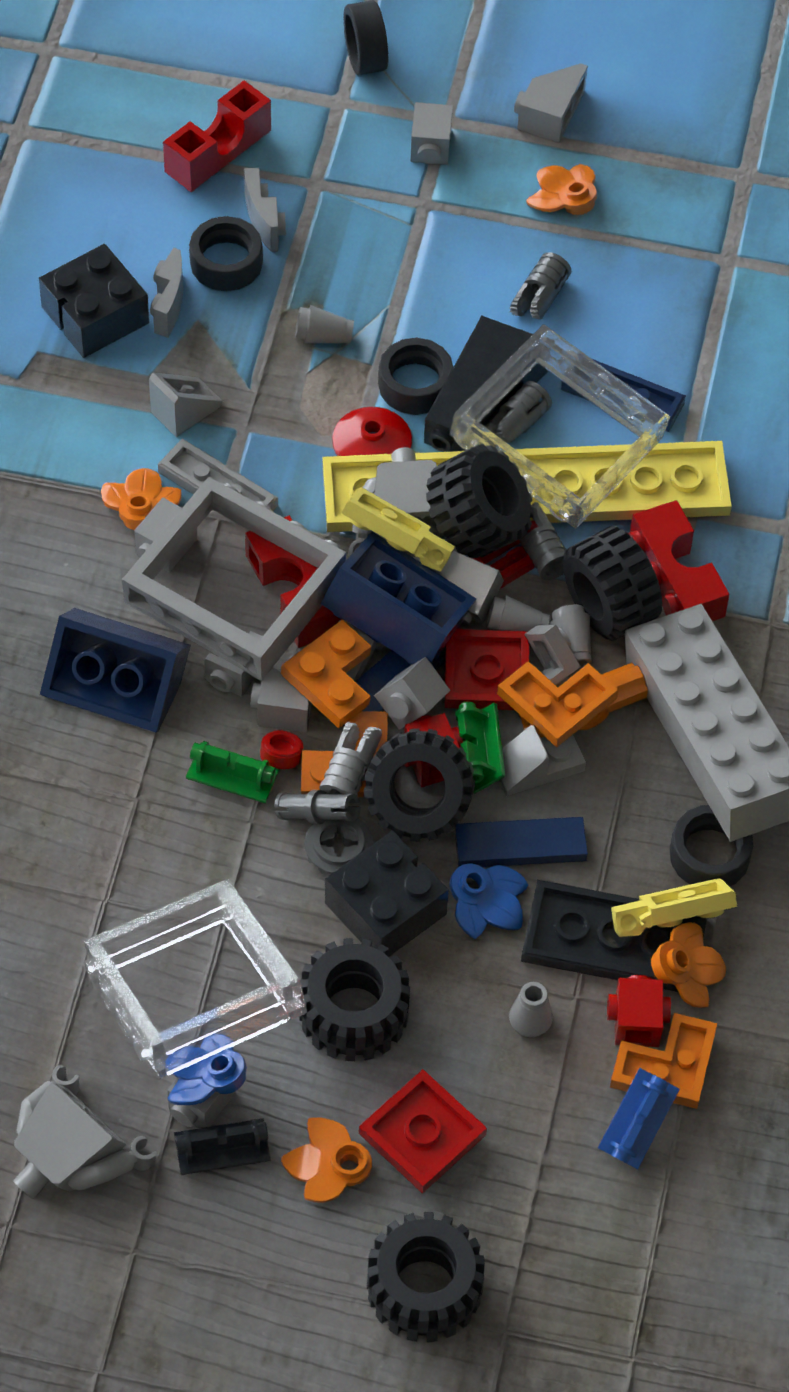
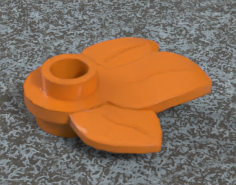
M583 164L575 165L570 170L557 165L541 168L537 172V180L542 189L526 199L527 205L543 212H555L565 208L568 213L573 215L585 214L593 209L597 199V190L593 185L596 180L593 169Z
M149 468L134 470L127 476L125 483L106 482L101 489L102 501L105 506L119 511V516L123 520L124 525L131 530H135L162 497L176 505H179L182 497L181 489L162 487L159 473Z
M684 923L673 928L670 940L661 944L651 959V966L655 976L659 980H663L665 984L675 985L682 1000L697 1008L709 1006L707 986L721 981L726 974V965L723 958L712 947L703 945L702 928L696 923Z
M309 1118L307 1129L310 1144L296 1148L281 1157L283 1167L293 1178L307 1182L304 1190V1199L318 1203L338 1198L347 1186L358 1185L365 1181L372 1170V1158L369 1151L363 1145L351 1141L344 1125L327 1118ZM350 1160L354 1161L358 1166L354 1170H345L341 1165L343 1162Z

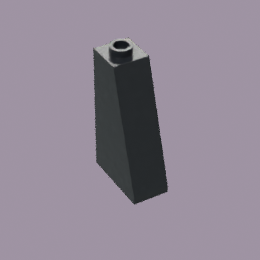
M481 315L425 418L424 443L442 452L466 451L483 435L484 426L490 422L499 412L500 407L525 382L533 381L537 383L549 372L552 366L554 341Z

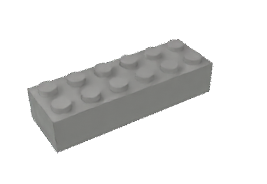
M699 604L626 629V663L638 665L643 673L648 689L647 700L729 841L732 842L789 821V746L703 605Z

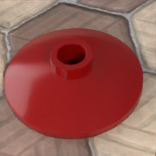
M363 407L347 413L338 421L333 431V449L337 456L392 454L398 448L406 447L411 449L412 434L405 420L395 412L381 407Z

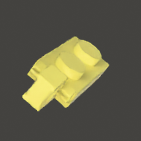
M362 487L354 492L341 512L349 517L350 521L358 528L367 531L372 530L386 538L388 544L400 551H409L415 557L420 558L422 565L439 572L444 568L455 548L454 545L429 532L431 526Z
M717 878L639 896L640 901L611 907L614 930L619 937L641 935L645 928H651L655 925L659 927H673L681 924L682 919L690 917L712 918L720 916L724 913V910L737 907L735 892L723 880Z

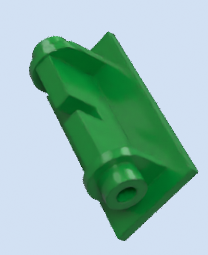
M463 702L455 713L459 726V735L466 739L465 742L461 743V747L467 753L466 758L469 763H472L474 770V794L505 777L496 703H492L480 710L476 708L473 702Z
M203 741L200 744L194 743L192 746L190 759H193L187 772L186 779L266 804L280 769L269 766L268 760L259 761L211 746L209 742Z

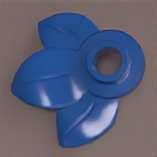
M472 863L463 864L453 872L449 885L452 896L457 901L455 918L459 927L471 938H478L485 930L487 924L504 930H519L522 927L523 913L516 896L527 889L528 883L521 874L502 865L484 869ZM466 878L475 880L479 888H470L467 885Z
M207 1031L202 1036L199 1045H179L164 1058L168 1070L175 1077L179 1078L168 1096V1101L171 1104H200L205 1102L215 1092L230 1094L237 1091L246 1080V1062L240 1053L234 1051L232 1039L223 1032Z

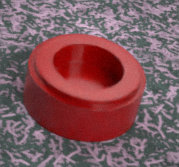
M277 730L269 732L262 738L260 757L262 761L268 760L269 766L276 767V769L294 768L301 762L303 742L297 735L289 731Z

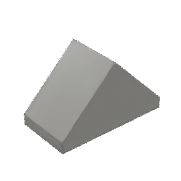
M153 372L149 378L151 413L176 437L220 408L224 402L199 377Z

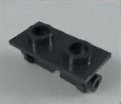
M263 1118L174 1132L181 1175L271 1161L267 1141V1125Z

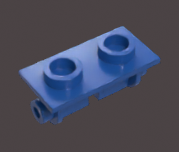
M639 1068L598 1148L638 1169L680 1089L656 1075Z

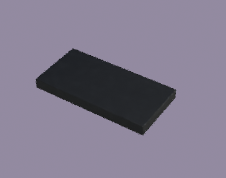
M537 879L521 962L613 980L628 978L633 975H645L651 979H658L652 970V956L661 944L670 940L671 932L677 926L659 927L655 925L651 928H645L641 935L619 937L614 930L611 907L640 901L639 899ZM695 916L682 919L681 924L690 922L701 926L704 939L707 918ZM663 983L664 990L678 992L675 985Z

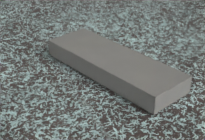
M183 438L158 463V473L193 495L205 480L211 477L222 484L232 485L243 496L254 502H262L273 511L278 506V497Z

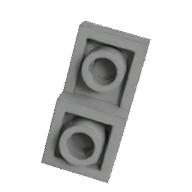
M244 168L245 201L251 223L260 233L264 245L271 252L279 251L278 236L286 235L285 212H277V197H268V183H260L259 168Z
M176 248L172 249L165 261L161 260L158 263L153 277L154 282L157 283V294L150 308V314L154 319V333L167 338L176 324L183 298L181 251Z

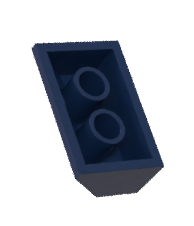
M372 531L339 568L320 604L331 610L338 618L348 621L365 632L372 640L385 645L402 656L407 663L413 665L426 657L432 665L477 598L429 567L422 565L421 562L406 552L393 548L384 538Z
M73 608L58 618L40 695L157 733L181 685L191 645Z

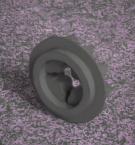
M359 818L355 821L326 820L323 824H312L309 827L305 836L304 848L309 863L316 865L321 874L324 872L333 873L373 844V836L368 826ZM337 833L341 834L343 844L347 846L344 848L341 857H337L334 848L330 847L334 845Z

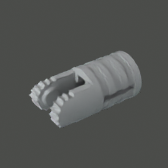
M347 722L334 750L329 768L324 775V780L319 787L320 790H324L327 794L353 793L358 796L357 793L360 791L366 771L382 737V730L371 726L365 729V733H363L364 735L355 751L360 733L356 723Z

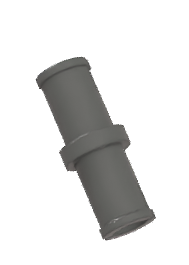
M311 790L308 794L281 792L277 795L274 807H287V810L275 811L276 816L280 820L307 819L312 824H323L326 820L355 821L359 817L361 806H348L349 803L360 802L356 794H327L324 790Z

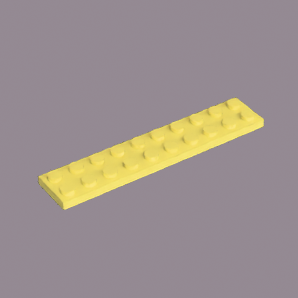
M722 441L498 450L499 453L503 451L509 456V460L517 465L520 474L528 484L526 486L531 493V505L534 502H538L550 523L632 520L633 514L674 500L678 501L686 517L730 516L732 505ZM464 451L415 453L416 461L432 460L438 466ZM392 454L323 457L327 532L352 531L353 523L349 517L341 512L358 488L363 487L368 479L376 477L377 466L380 463L392 462Z

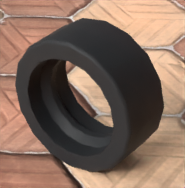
M375 0L347 4L344 7L343 13L344 34L347 52L354 72L357 75L385 71L389 62L388 41L379 5Z
M230 216L211 218L200 224L192 233L189 243L192 274L200 283L214 290H239L251 284L260 274L263 264V244L260 233L247 221ZM227 242L244 247L249 252V255L238 263L223 265L206 259L203 253L215 244Z
M423 338L402 339L390 345L382 354L378 368V386L381 397L390 407L401 413L412 415L429 413L453 369L451 356L441 345ZM420 364L435 370L439 375V380L428 387L415 389L399 384L392 375L396 369L404 365Z
M700 805L688 810L677 820L670 843V859L676 873L689 885L717 878L723 880L729 887L736 884L747 872L754 847L753 835L751 834L733 841L737 852L732 861L722 865H709L699 862L687 851L686 842L688 837L701 830H714L724 834L725 832L709 805Z

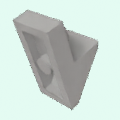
M531 725L502 748L505 777L500 779V783L506 796L584 772L586 761L573 735L556 748L545 737L540 738L535 726Z

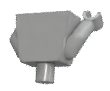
M410 448L396 449L391 455L392 462L380 463L377 466L376 477L368 479L362 488L431 526L429 532L434 535L444 536L435 527L437 525L434 518H431L429 512L430 504L426 499V493L429 492L426 486L427 480L431 477V471L437 467L436 462L432 460L416 461L415 451ZM353 524L352 532L356 533V540L349 546V556L368 537L372 530H363Z
M58 1065L53 1069L52 1082L46 1081L21 1103L16 1129L18 1136L14 1141V1147L30 1162L13 1181L24 1193L33 1199L49 1181L69 1192L74 1189L81 1191L109 1182L130 1172L133 1168L139 1171L148 1170L153 1166L157 1151H153L149 1155H141L137 1152L146 1147L148 1139L144 1136H138L132 1141L130 1151L123 1149L126 1143L75 1096L79 1091V1075H74L69 1081H63L66 1077V1067Z

